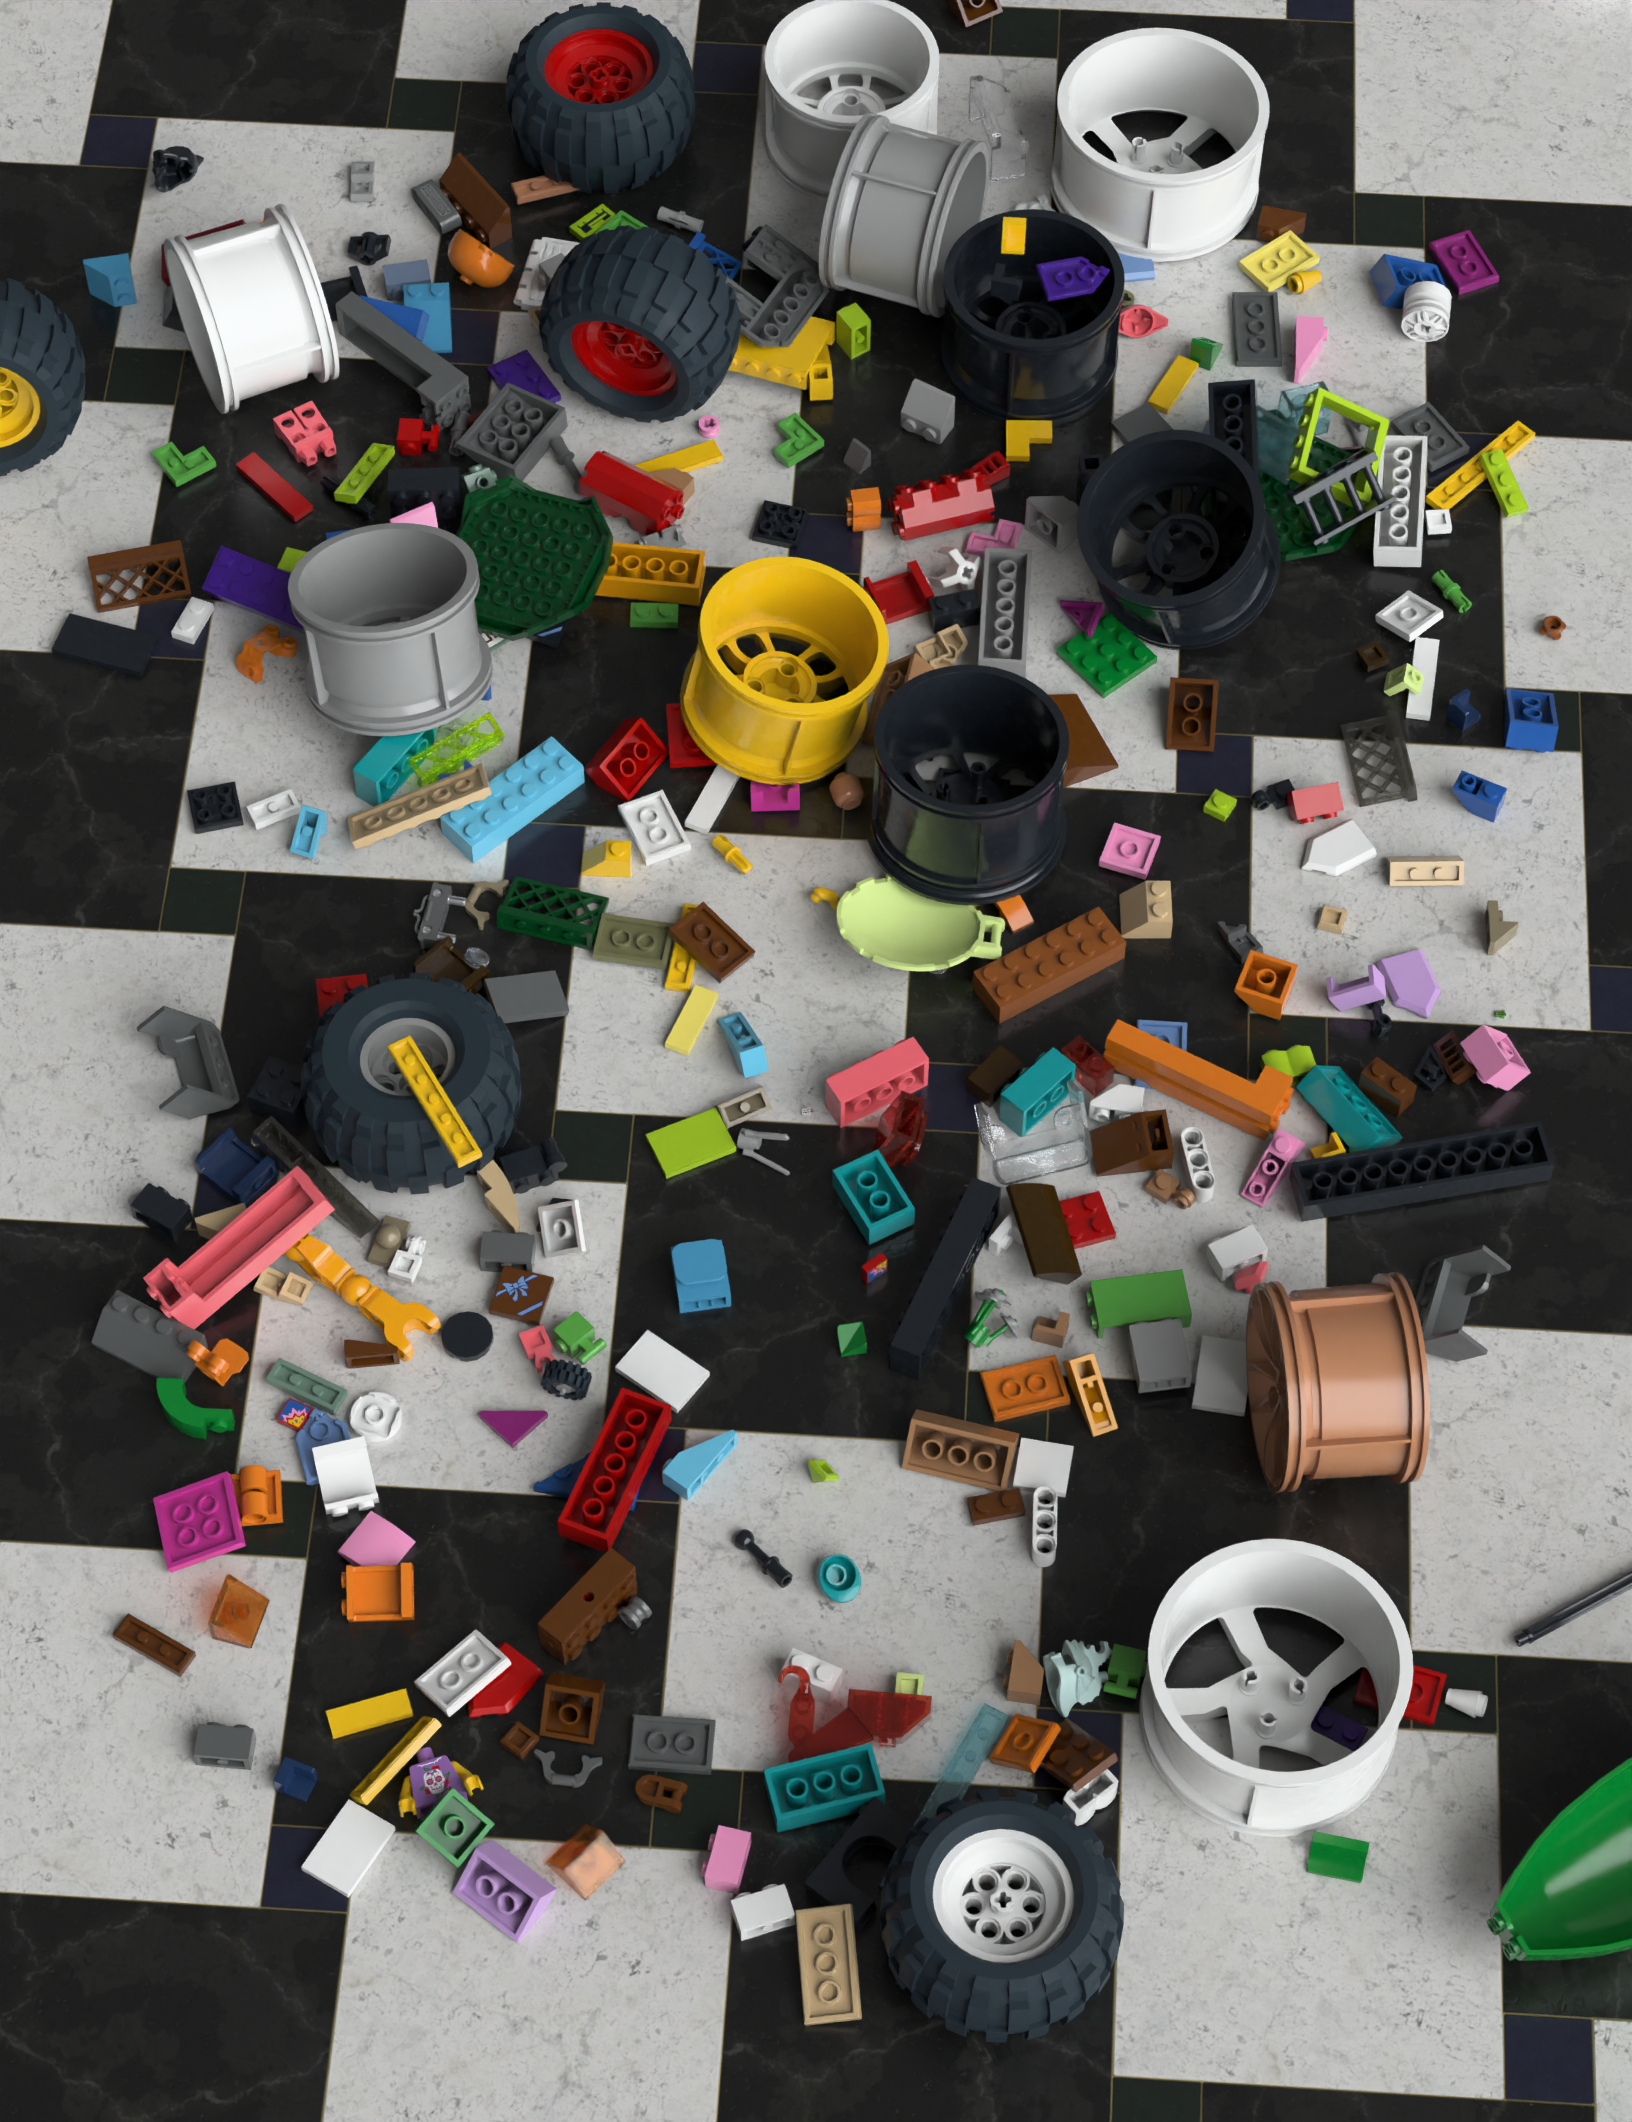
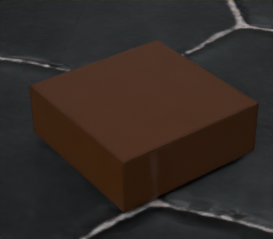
M517 1721L500 1740V1744L516 1757L523 1760L539 1741V1736Z

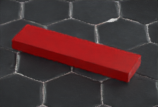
M253 452L236 463V469L295 523L313 511V505L256 453Z

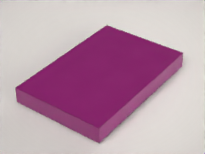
M1470 230L1429 242V250L1458 295L1499 282L1500 276Z

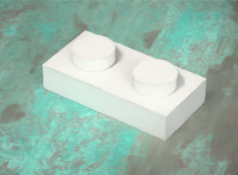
M191 597L171 631L172 638L194 645L214 611L213 603Z
M289 789L246 806V809L256 830L300 813L301 806L293 791Z

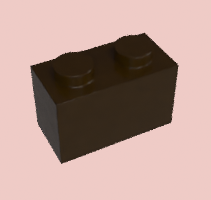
M999 1046L994 1052L990 1051L985 1056L983 1063L978 1068L974 1067L970 1070L966 1077L967 1091L990 1108L1001 1097L1002 1089L1007 1084H1012L1018 1079L1019 1074L1023 1071V1062L1002 1046Z

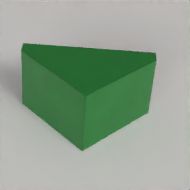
M1205 337L1193 338L1189 359L1199 363L1198 367L1210 371L1223 344Z

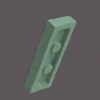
M278 1358L266 1377L267 1384L334 1416L348 1396L346 1389L281 1358Z

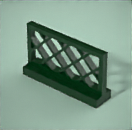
M515 876L503 905H500L497 910V928L592 950L601 915L606 912L609 898ZM518 886L527 887L530 891L519 894L517 888ZM548 892L552 893L553 897L543 900L540 894ZM535 897L538 902L528 906L524 901ZM570 897L576 899L577 902L566 905L564 899ZM519 902L523 908L518 909L509 906ZM558 902L562 907L551 911L548 905ZM591 903L601 905L600 908L592 911L587 907ZM582 907L585 913L575 917L571 911ZM543 908L546 914H539L532 911ZM566 913L570 919L565 920L556 917ZM590 919L593 925L590 926L580 922Z

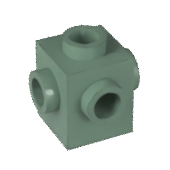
M481 464L469 467V472L460 475V482L465 495L479 488H482L484 491L495 486V481H497L494 470H490V467H482Z

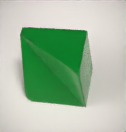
M862 1321L837 1325V1339L841 1357L867 1353V1341Z

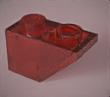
M1080 1035L1061 1049V1053L1076 1065V1080L1094 1097L1113 1083L1114 1066Z

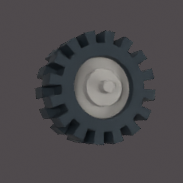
M554 1359L546 1363L541 1386H543L544 1390H548V1393L556 1394V1397L562 1396L564 1399L571 1398L572 1400H577L578 1398L582 1400L587 1395L592 1376L591 1372H587L588 1369L581 1368L580 1364L574 1365L572 1361L567 1363L562 1359L558 1362Z

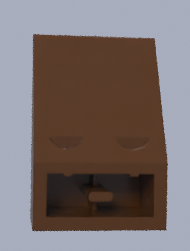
M1166 1109L1139 1112L1088 1131L1096 1177L1172 1169L1174 1149Z

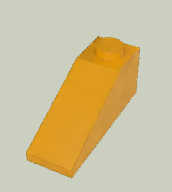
M1085 1353L1062 1361L1070 1387L1092 1436L1118 1429L1094 1353Z

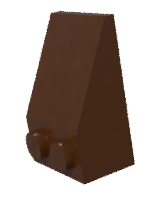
M1170 677L1166 734L1167 750L1214 752L1219 680Z

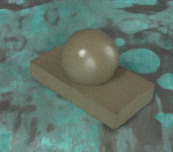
M386 1215L382 1225L376 1231V1239L368 1256V1263L389 1268L397 1249L401 1250L411 1227L410 1222Z

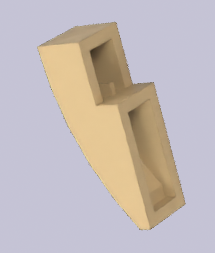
M492 1160L483 1169L477 1170L478 1184L486 1192L484 1194L485 1206L509 1233L516 1234L520 1232L516 1200L505 1175L495 1161Z

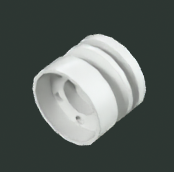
M1422 281L1409 286L1405 291L1401 328L1409 338L1420 342H1432L1443 338L1447 334L1452 296L1444 285L1432 281Z

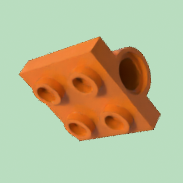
M249 1465L241 1468L239 1474H230L242 1526L283 1523L280 1470L266 1471V1468L263 1466Z

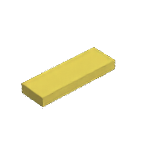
M698 985L694 986L665 1042V1048L686 1056L689 1055L718 999L717 992Z

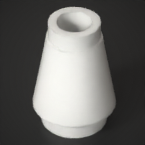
M1451 1688L1448 1689L1445 1704L1473 1718L1476 1716L1483 1717L1488 1702V1696L1483 1695L1482 1691Z

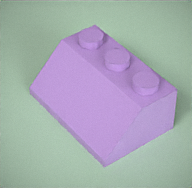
M491 1840L475 1849L453 1893L514 1941L518 1942L546 1911L557 1888L497 1842Z

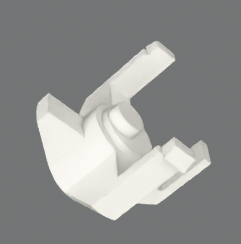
M947 546L937 550L938 553L948 555L950 563L946 568V573L938 578L926 576L928 584L946 588L960 583L963 591L975 589L977 571L982 565L980 557L968 554V552L960 554L956 548Z

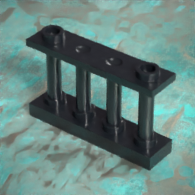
M1366 447L1285 492L1289 501L1296 505H1302L1314 531V533L1306 537L1308 542L1315 546L1323 545L1330 540V537L1377 511L1388 509L1391 503L1397 500L1394 495L1388 492L1383 494L1371 467L1372 463L1378 460L1374 450ZM1358 470L1363 471L1375 499L1364 505L1351 479L1352 474ZM1337 482L1343 483L1355 509L1345 516H1342L1331 492V485ZM1317 493H1322L1334 519V522L1323 528L1310 502L1311 497Z

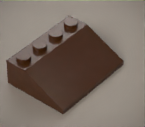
M1049 695L1062 712L1069 731L1068 762L1064 773L1063 788L1117 769L1118 763L1078 695Z

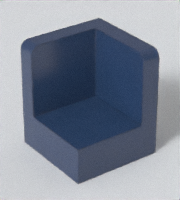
M1468 689L1450 699L1446 715L1462 732L1480 721L1481 714L1469 703L1471 692Z
M285 1757L273 1782L276 1792L302 1802H307L318 1777L315 1768Z

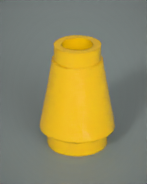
M1317 269L1294 272L1288 277L1287 285L1293 294H1302L1320 283L1322 275Z

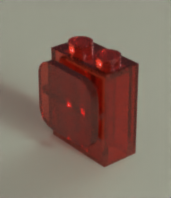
M901 1091L881 1115L872 1152L879 1150L887 1165L892 1168L900 1160L901 1165L907 1167L916 1157L922 1144L928 1119V1112L923 1111L925 1099L905 1091Z

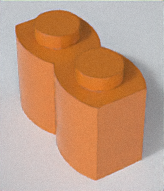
M879 488L850 490V497H846L847 511H850L846 512L847 526L852 527V532L880 529L881 499Z

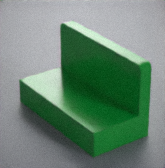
M1314 1831L1307 1872L1361 1883L1370 1842Z

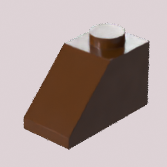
M1263 205L1258 222L1256 240L1270 243L1289 230L1295 235L1303 233L1307 213Z

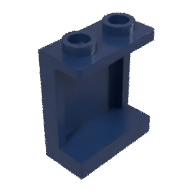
M232 1128L220 1133L214 1143L207 1149L202 1150L195 1160L198 1174L237 1204H246L277 1175L275 1161L268 1155L263 1159L236 1137L235 1131Z

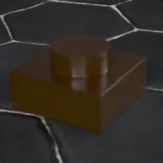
M1378 641L1356 650V656L1367 672L1387 665L1389 662V657Z

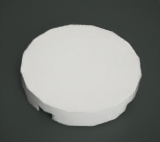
M378 1391L369 1392L368 1395L360 1396L351 1406L349 1414L351 1428L358 1437L365 1436V1441L376 1443L388 1440L394 1436L401 1427L403 1418L398 1401L393 1396Z

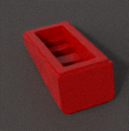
M999 451L992 453L970 468L975 469V471L980 470L981 473L986 475L987 479L983 480L984 485H992L1010 476V464Z

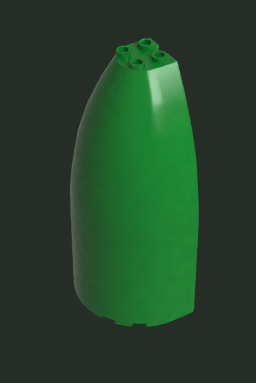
M1632 1757L1599 1779L1561 1811L1530 1846L1508 1878L1490 1910L1491 1918L1486 1922L1490 1931L1495 1936L1498 1935L1504 1944L1502 1949L1509 1960L1515 1958L1519 1961L1567 1960L1598 1957L1632 1949Z

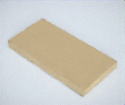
M849 1903L795 1910L804 2025L809 2026L862 2019L853 1905Z

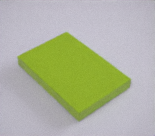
M716 1107L646 1134V1140L666 1179L736 1152V1146Z

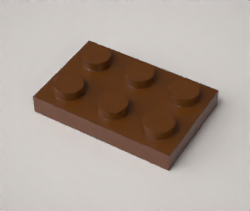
M704 902L670 927L667 933L719 984L750 960L756 952Z
M1066 1718L1058 1724L1061 1730L1039 1766L1076 1793L1117 1762L1118 1758L1114 1751Z

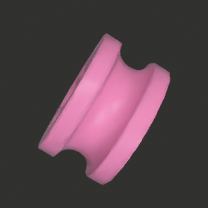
M712 415L700 418V435L704 438L716 437L719 433V420Z

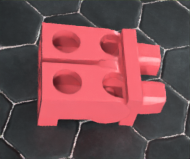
M313 401L294 408V414L290 410L273 418L275 434L284 441L298 463L302 461L309 467L318 461L316 454L323 452L326 457L336 454L333 431L328 427ZM310 410V414L302 416L304 411ZM288 419L290 423L284 426L281 425L284 420Z

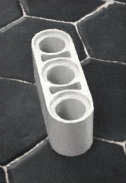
M1187 1127L1181 1133L1179 1152L1188 1188L1195 1195L1194 1200L1199 1203H1205L1213 1196L1215 1177L1202 1131L1196 1127ZM1194 1163H1198V1164H1200L1201 1166H1195V1165H1193V1164H1194ZM1199 1185H1204L1207 1188H1201Z
M1048 1485L1038 1487L1033 1495L1031 1557L1034 1564L1039 1567L1052 1565L1056 1557L1058 1496L1055 1489ZM1043 1499H1046V1500L1050 1501L1051 1503H1049V1504H1042V1503H1040L1039 1501H1040V1500H1043ZM1048 1524L1050 1527L1047 1529H1043L1038 1525ZM1047 1548L1050 1552L1041 1553L1038 1549Z

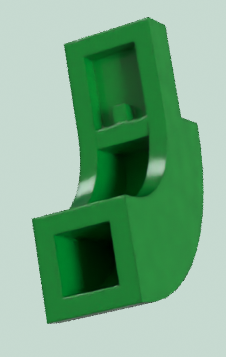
M157 1378V1392L163 1413L168 1421L180 1432L191 1437L206 1439L207 1430L217 1433L234 1431L235 1419L232 1409L197 1407L186 1399V1388L183 1379Z

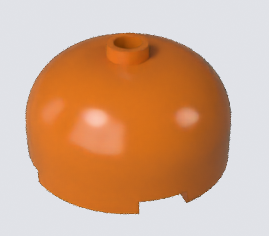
M461 229L455 233L448 246V258L451 265L462 274L460 279L469 285L474 282L485 288L500 286L508 279L515 266Z

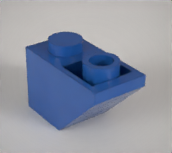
M1463 770L1452 788L1453 793L1471 814L1493 823L1503 806L1507 790L1503 786Z

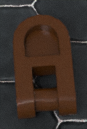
M645 1775L638 1779L635 1791L640 1802L678 1814L681 1812L683 1805L681 1803L682 1796L686 1795L688 1786L680 1781L655 1775ZM664 1790L672 1793L670 1798L663 1796Z

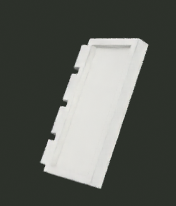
M542 237V240L534 239L521 276L519 288L513 301L514 304L521 306V310H528L529 308L542 305L547 287H543L538 280L539 264L560 253L566 256L579 243Z

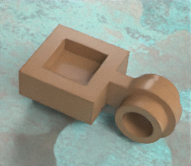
M1159 1169L1145 1186V1192L1164 1204H1167L1172 1197L1174 1203L1181 1209L1190 1208L1195 1198L1194 1193L1188 1188L1179 1189L1181 1181L1162 1169Z

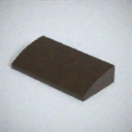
M1042 1183L1008 1185L1006 1190L1033 1277L1068 1285L1082 1276L1055 1186Z

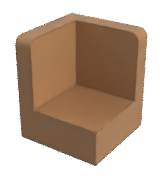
M1060 1311L1058 1320L1040 1316L1037 1324H1034L1032 1340L1062 1348L1069 1328L1070 1314Z

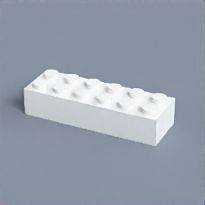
M1386 435L1379 462L1378 483L1383 494L1388 492L1394 495L1397 500L1391 503L1388 509L1376 512L1373 548L1374 566L1421 567L1428 453L1427 436Z

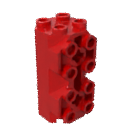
M606 451L595 452L585 465L584 470L588 471L586 477L581 476L579 480L580 494L586 497L595 496L604 515L614 518L623 515L629 519V525L632 529L646 536L655 532L661 533V530L671 527L676 519L682 517L685 511V507L682 506L684 497L682 489Z
M967 469L961 471L962 475L953 476V474L939 476L940 481L937 483L936 481L925 479L917 481V486L908 487V484L894 487L895 492L891 493V498L887 499L888 510L890 513H893L894 521L891 522L894 535H899L901 540L907 541L994 520V515L990 514V512L995 510L991 487L989 484L984 485L983 482L984 479H987L986 475L981 473L980 470Z

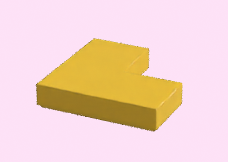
M1006 420L1007 461H1029V443L1052 444V421Z

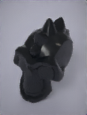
M174 146L165 150L159 149L154 151L152 171L155 175L154 184L156 189L165 193L173 190L180 184L189 182L196 175L198 167L204 161V158L195 155L189 148L184 146Z

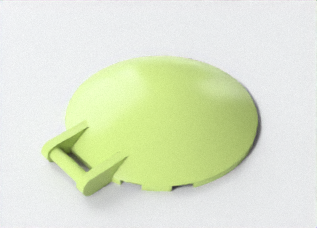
M887 874L886 878L875 880L873 877L856 883L854 889L843 894L836 911L837 927L847 944L867 959L887 967L907 971H934L957 965L971 956L996 960L1002 954L1000 942L1001 934L1005 929V921L1002 918L982 915L981 911H977L973 905H954L927 899L902 887ZM984 932H991L990 942H983Z

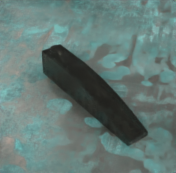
M272 1116L253 1131L251 1143L265 1157L268 1155L275 1161L276 1168L285 1176L298 1165L334 1207L335 1210L329 1215L361 1239L379 1223V1220Z

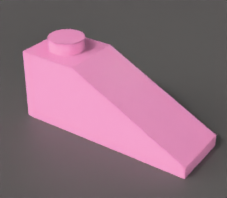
M1296 316L1293 383H1299L1321 351L1323 340L1327 341L1328 327H1324V317Z

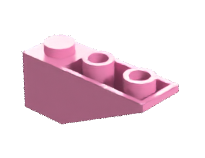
M1279 1128L1240 1195L1264 1207L1291 1170L1292 1163L1296 1162L1306 1144Z

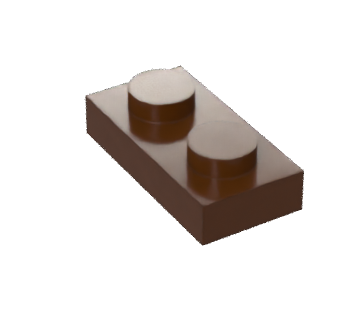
M1020 1488L967 1498L973 1526L1022 1517L1026 1513Z

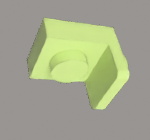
M1406 663L1387 673L1383 692L1392 696L1407 688L1417 695L1421 693L1424 675Z

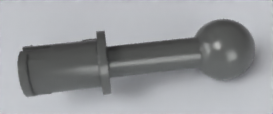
M561 436L555 437L549 445L558 458V464L565 465L573 478L574 491L582 495L579 489V480L582 475L573 462L575 455L568 449Z

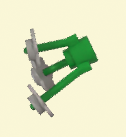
M986 1288L983 1292L976 1291L975 1297L983 1303L963 1336L977 1348H980L982 1344L988 1347L995 1338L1008 1329L1018 1338L1019 1335L1016 1329L1019 1326L1017 1325V1320L1013 1319L1011 1315L1006 1317L1002 1312L1000 1317L1005 1325L990 1336L987 1335L990 1330L983 1323L993 1308L1010 1307L1011 1304L1006 1300L1007 1295L1003 1290L998 1288L993 1290Z

